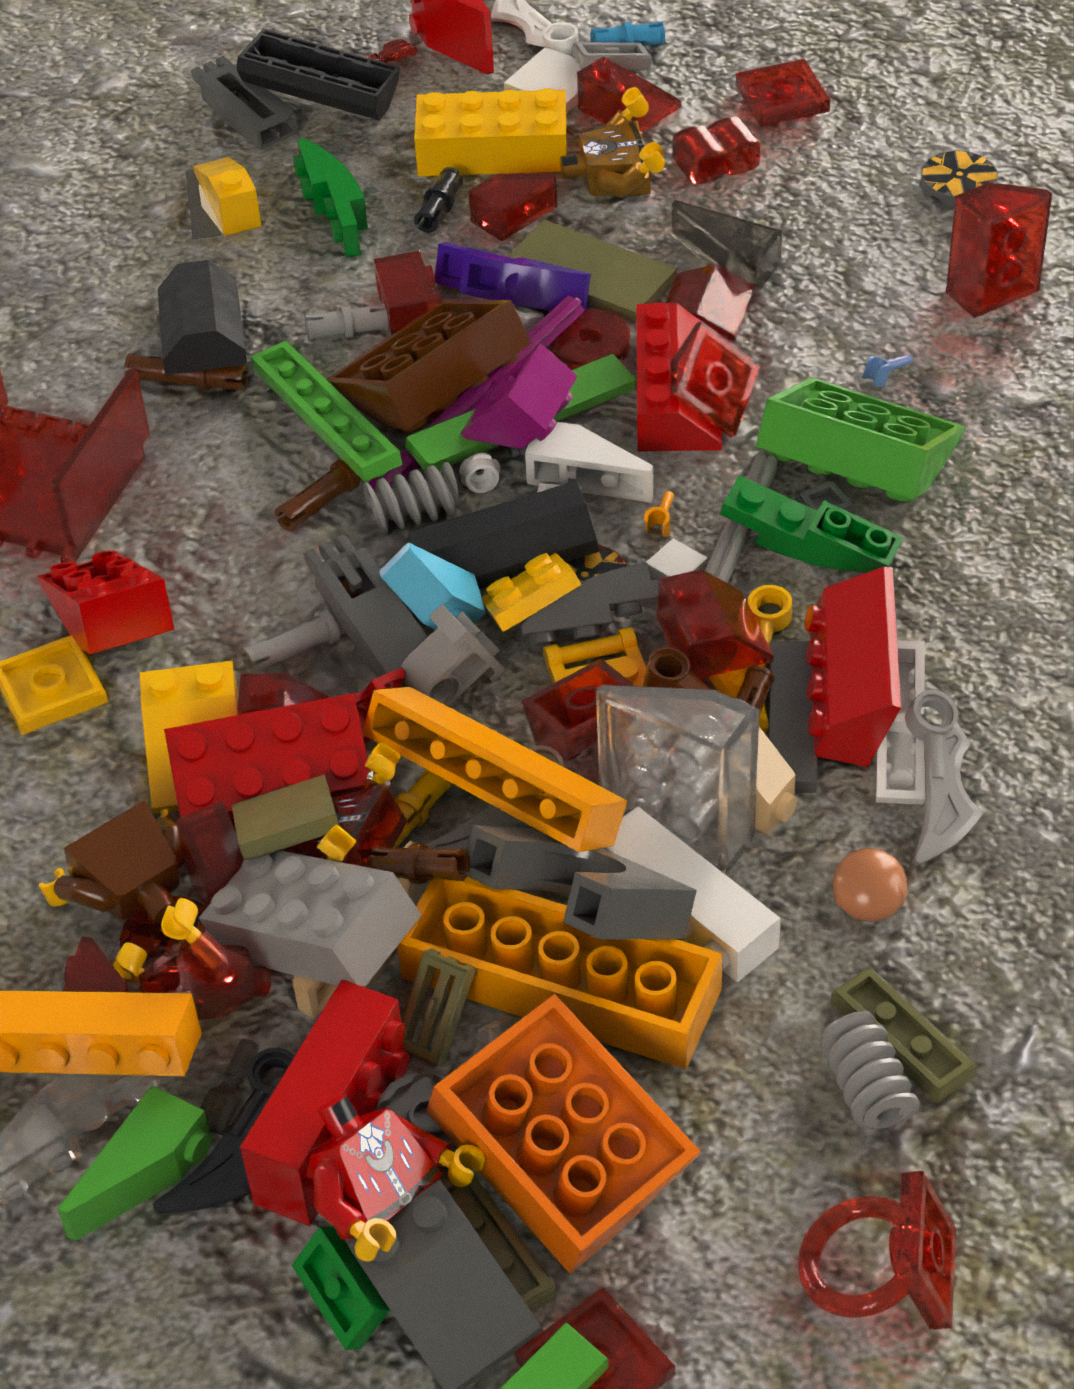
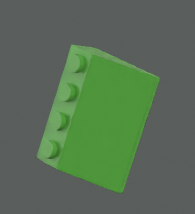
M811 377L767 398L755 447L769 451L768 456L773 455L778 461L791 462L796 460L808 464L807 469L814 473L822 475L835 473L847 477L846 482L860 488L874 486L886 490V495L892 499L907 502L911 501V499H916L928 491L964 435L966 426Z

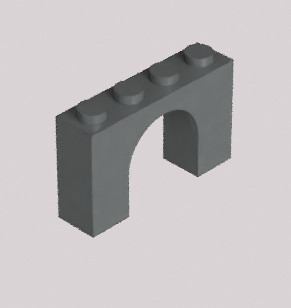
M472 826L467 848L470 857V871L462 872L466 873L468 877L493 889L542 890L569 895L563 922L597 939H685L697 892L696 889L604 848L577 852L532 827Z

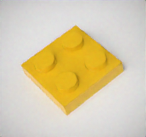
M545 553L533 558L525 565L526 571L513 579H510L508 576L503 577L486 589L488 594L482 597L485 609L502 632H505L582 585L573 569L557 553L551 556Z

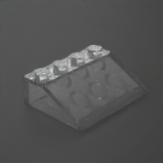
M601 685L596 691L599 786L628 800L623 817L638 806L727 876L755 837L759 709L741 699L732 698L716 690Z

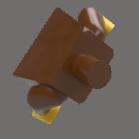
M142 801L64 847L67 869L70 876L66 875L62 868H58L54 871L55 881L48 884L41 882L38 887L48 904L53 907L64 905L70 901L100 912L110 911L120 920H126L144 909L156 924L162 923L167 906L170 905L175 908L177 903L170 892L179 886L178 869L185 862L183 828L171 820L168 809L161 810V817L155 819L149 806L145 801Z

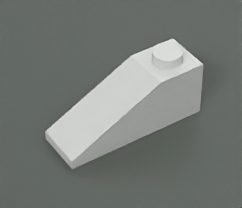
M557 422L555 428L544 440L539 441L535 438L528 444L525 452L528 485L539 486V483L563 485L577 480L578 485L582 486V493L652 503L653 465L580 425Z

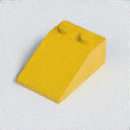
M232 661L140 672L141 710L153 814H160V811L168 809V812L179 811L164 729L241 714L239 693Z

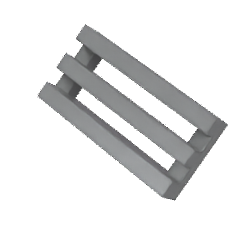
M575 42L572 47V57L576 58L575 61L577 64H580L581 70H650L652 57L641 43Z

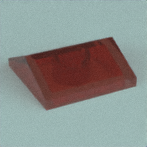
M716 263L678 273L666 303H678L716 332L718 339L736 342L754 295L755 285Z
M701 321L696 323L670 362L671 394L731 438L737 435L760 365Z

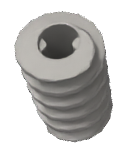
M449 462L443 463L441 474L434 465L427 467L425 479L418 470L410 471L408 483L401 474L394 475L392 488L384 478L376 481L375 492L367 482L363 483L369 514L373 523L378 525L383 534L388 533L389 520L391 519L394 520L400 530L405 529V516L410 515L416 526L421 525L423 511H427L432 521L438 520V507L442 506L448 516L452 517L454 516L455 503H458L459 499L457 482Z
M869 1011L851 1013L832 1022L825 1028L820 1038V1047L828 1057V1065L835 1074L837 1085L843 1091V1098L846 1104L851 1108V1116L855 1123L865 1129H883L902 1123L913 1116L919 1109L920 1101L915 1094L910 1093L912 1084L906 1076H902L904 1067L899 1059H894L896 1050L890 1042H886L888 1037L886 1029L882 1025L874 1024V1016Z

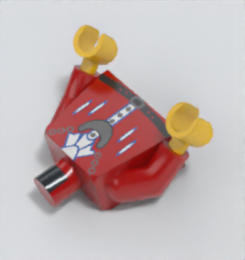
M343 1094L330 1100L318 1109V1113L332 1137L311 1152L309 1157V1163L313 1171L315 1209L318 1214L336 1228L341 1240L357 1239L354 1248L360 1260L372 1261L375 1259L380 1248L384 1252H389L396 1239V1231L388 1220L409 1204L413 1198L442 1177L440 1168L443 1166L448 1168V1178L454 1186L466 1187L472 1182L474 1177L473 1171L478 1172L482 1170L485 1163V1155L474 1145L460 1146L454 1153L451 1151V1144L419 1128L388 1108L358 1116L348 1096ZM463 1165L470 1167L473 1171H471L469 1168L464 1167Z

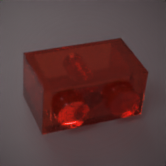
M420 251L373 259L377 293L381 304L384 303L386 306L388 328L391 335L443 301L440 290H433L436 288L433 268L431 265L425 266Z

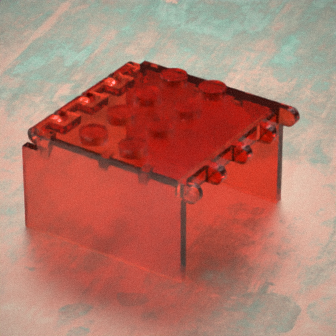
M128 369L91 424L77 421L73 426V421L70 419L39 413L36 417L34 411L6 406L8 398L0 371V547L4 542L26 547L25 555L28 558L37 559L45 551L61 555L60 563H76L145 459L143 445L150 435L138 372L134 369Z

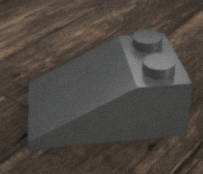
M438 1180L413 1198L409 1204L388 1220L396 1231V1239L389 1252H384L380 1248L374 1260L362 1261L355 1253L354 1246L357 1239L348 1245L443 1389H465L544 1331L441 1180Z

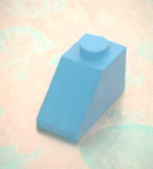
M409 542L379 571L381 578L424 625L434 630L438 626L429 616L442 604L455 617L463 611L474 624L486 613L474 574Z

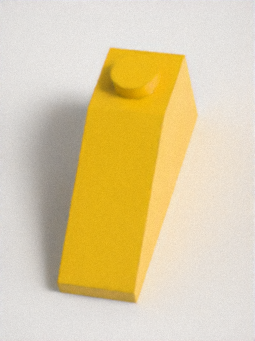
M230 157L193 166L194 173L225 236L261 227L256 188L245 167Z

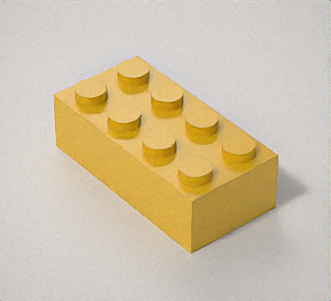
M544 88L537 91H467L465 93L448 94L431 92L417 95L414 141L418 176H439L441 171L447 167L457 169L460 172L458 175L561 172L560 157L567 156L565 90Z

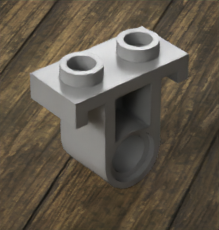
M443 604L429 616L438 628L412 651L401 665L406 672L403 682L408 687H412L446 706L455 701L483 673L494 682L506 671L494 657L500 651L499 648L463 611L455 617Z

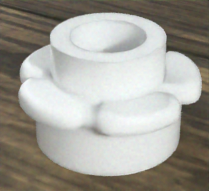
M476 453L461 463L459 473L462 475L461 482L472 492H488L497 485L501 467L498 460L492 459L490 454Z

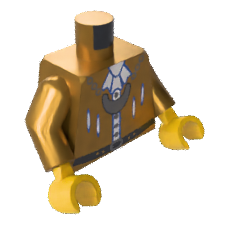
M631 87L622 96V103L626 106L623 112L618 110L604 127L580 135V154L560 157L562 178L584 177L588 194L591 196L625 197L627 195L651 194V173H659L664 169L665 160L663 159L664 151L657 142L645 145L638 122L631 120L633 116L636 118L643 117L649 110L648 102L637 87Z

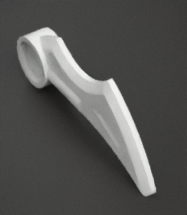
M496 0L493 5L491 21L506 22L518 26L525 33L526 43L544 48L547 47L566 55H572L573 43L579 42L578 28L575 25L567 22L552 24L533 9L526 0Z

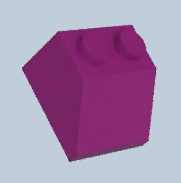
M539 343L492 381L460 434L469 440L520 449L535 438L542 441L552 432L557 424L553 419L555 414L560 413L572 399L573 395L569 391L578 376L543 344Z

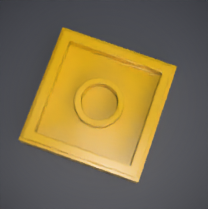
M72 635L0 661V691L21 735L108 703L106 692L85 651L78 647Z

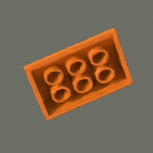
M555 994L433 1087L426 1111L458 1148L463 1145H474L484 1153L485 1163L482 1170L479 1171L481 1175L569 1274L573 1273L611 1241L701 1152Z

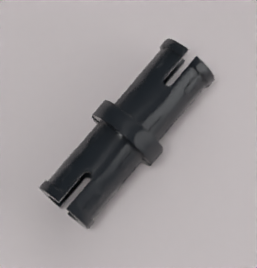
M451 167L444 168L432 188L429 187L423 197L424 203L414 217L415 225L419 224L421 219L424 218L418 227L419 230L426 233L434 232L446 211L448 213L455 203L454 196L464 182L461 175L454 183L457 175L460 173L457 169Z

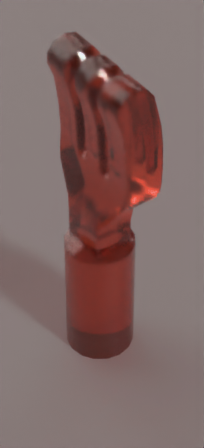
M396 39L384 44L381 52L371 54L367 58L387 63L409 55H415L418 49L404 39Z

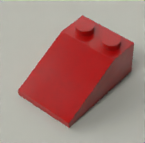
M409 0L412 4L413 12L409 14L411 30L414 35L420 36L428 48L483 73H494L490 9L483 0Z

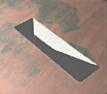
M194 169L187 170L186 178L192 239L222 236L223 231L194 173Z

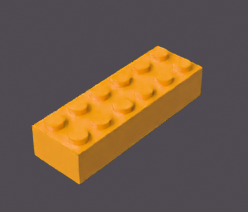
M468 876L464 881L430 880L416 906L422 916L397 946L402 979L414 982L423 952L432 948L441 952L440 956L442 957L450 956L457 959L458 964L462 966L468 964L476 968L466 998L468 1000L525 1017L555 994L599 1042L685 1070L690 1063L722 990L723 953L678 939H597L563 922L567 905L518 890L493 889ZM435 968L430 988L433 989L436 987L441 972L437 968ZM453 976L451 985L448 991L449 994L451 992L455 976Z

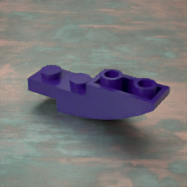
M446 242L438 244L434 283L457 288L459 293L488 300H511L514 305L545 310L554 309L567 296L577 297L581 301L580 305L584 309V314L586 313L591 273L524 257L514 259Z

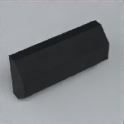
M264 28L237 59V72L243 82L379 121L390 107L400 73V67Z
M210 260L177 264L158 287L162 360L165 375L247 364L236 278Z
M577 480L408 532L411 544L474 574L479 589L488 587L503 577L508 576L510 579H513L526 571L525 565L530 560L541 554L547 553L551 556L557 553L565 562L600 552L587 505Z

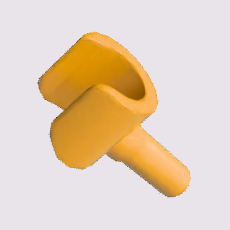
M666 491L659 507H652L644 514L646 534L650 533L649 530L653 525L660 524L662 525L663 537L670 535L669 509L674 498L672 492Z

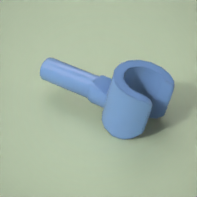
M906 354L888 360L877 356H870L862 378L873 379L874 385L884 387L889 373L897 368L911 364L913 361L912 356Z

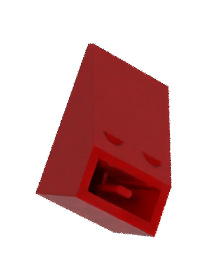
M109 550L92 555V561L78 565L75 562L59 563L50 567V573L37 576L39 584L68 633L72 635L78 647L88 654L175 630L164 578L117 551Z

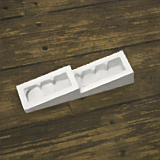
M897 640L901 709L876 752V803L924 805V744L922 740L912 735L907 728L905 713L918 694L924 691L925 641ZM922 707L921 715L926 721V714H924V707Z

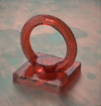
M924 1171L901 1173L900 1203L881 1196L855 1197L834 1205L812 1224L804 1236L798 1255V1273L801 1284L808 1297L820 1308L831 1314L847 1318L876 1315L895 1306L909 1295L930 1330L951 1329L956 1227ZM864 1218L882 1219L893 1224L895 1227L890 1231L889 1254L895 1275L886 1284L874 1291L859 1295L840 1293L829 1287L821 1275L820 1259L824 1246L837 1230L850 1222Z

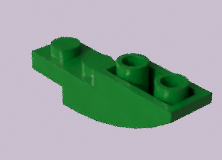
M307 139L297 140L299 155L293 156L297 179H300L304 201L311 200L315 214L325 213L326 220H331L330 227L334 244L341 243L346 258L361 255L358 231L368 229L365 198L358 183L348 169L331 153Z
M739 475L723 502L719 514L758 532L756 545L786 557L821 567L844 571L870 572L881 567L889 568L904 538L824 500L817 511Z

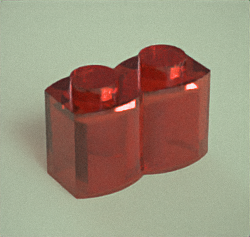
M727 117L715 121L708 127L691 126L674 134L672 158L691 183L704 184L712 182L724 174L737 175L751 171L759 166L761 143L741 118Z

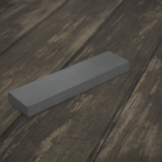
M770 641V671L773 673L775 680L769 689V740L796 774L795 792L816 793L817 755H814V736L808 735L807 731L809 716L813 709V701L808 700L806 696L808 681L812 674V666L806 665L805 662L809 642Z

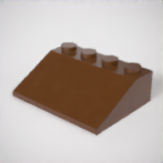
M445 299L326 380L355 408L385 428L402 429L405 432H410L422 427L427 422L426 417L435 410H442L455 404L459 399L457 395L467 388H475L485 383L489 379L488 374L494 369L510 365L518 360L520 357L519 352L532 343L511 300Z

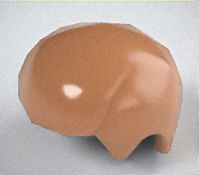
M862 848L847 854L836 867L832 878L835 904L852 918L876 922L891 917L904 904L907 896V877L902 865L894 856L882 849Z

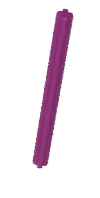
M571 296L565 297L527 333L532 344L519 352V359L539 343L548 348L584 312L583 307L580 305V299L577 297L572 298ZM515 362L504 367H497L488 374L489 379L485 383L475 388H468L455 404L448 407L427 428L476 409L492 381ZM406 448L400 452L403 465L368 482L374 492L378 479L384 478L392 488L394 475L401 474L407 481L410 471L421 468Z

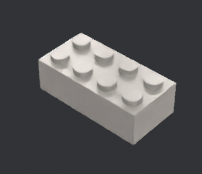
M278 850L251 860H244L242 867L229 883L214 895L211 904L202 913L199 920L222 951H228V953L236 955L231 960L259 967L264 966L268 969L337 986L341 979L366 987L422 915L393 872Z

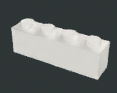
M638 806L622 818L614 846L605 847L604 849L697 890L685 939L678 940L723 953L722 971L737 983L779 949L781 920L779 916Z

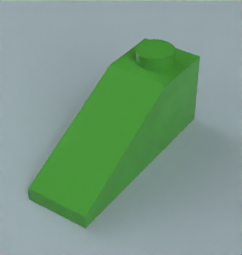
M151 1085L57 1208L66 1236L77 1241L182 1180L191 1166L200 1163L209 1150L211 1135L205 1111Z

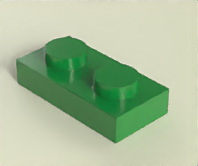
M333 1226L319 1227L291 1266L345 1350L361 1349L390 1309L359 1264L344 1239L341 1240L336 1228Z

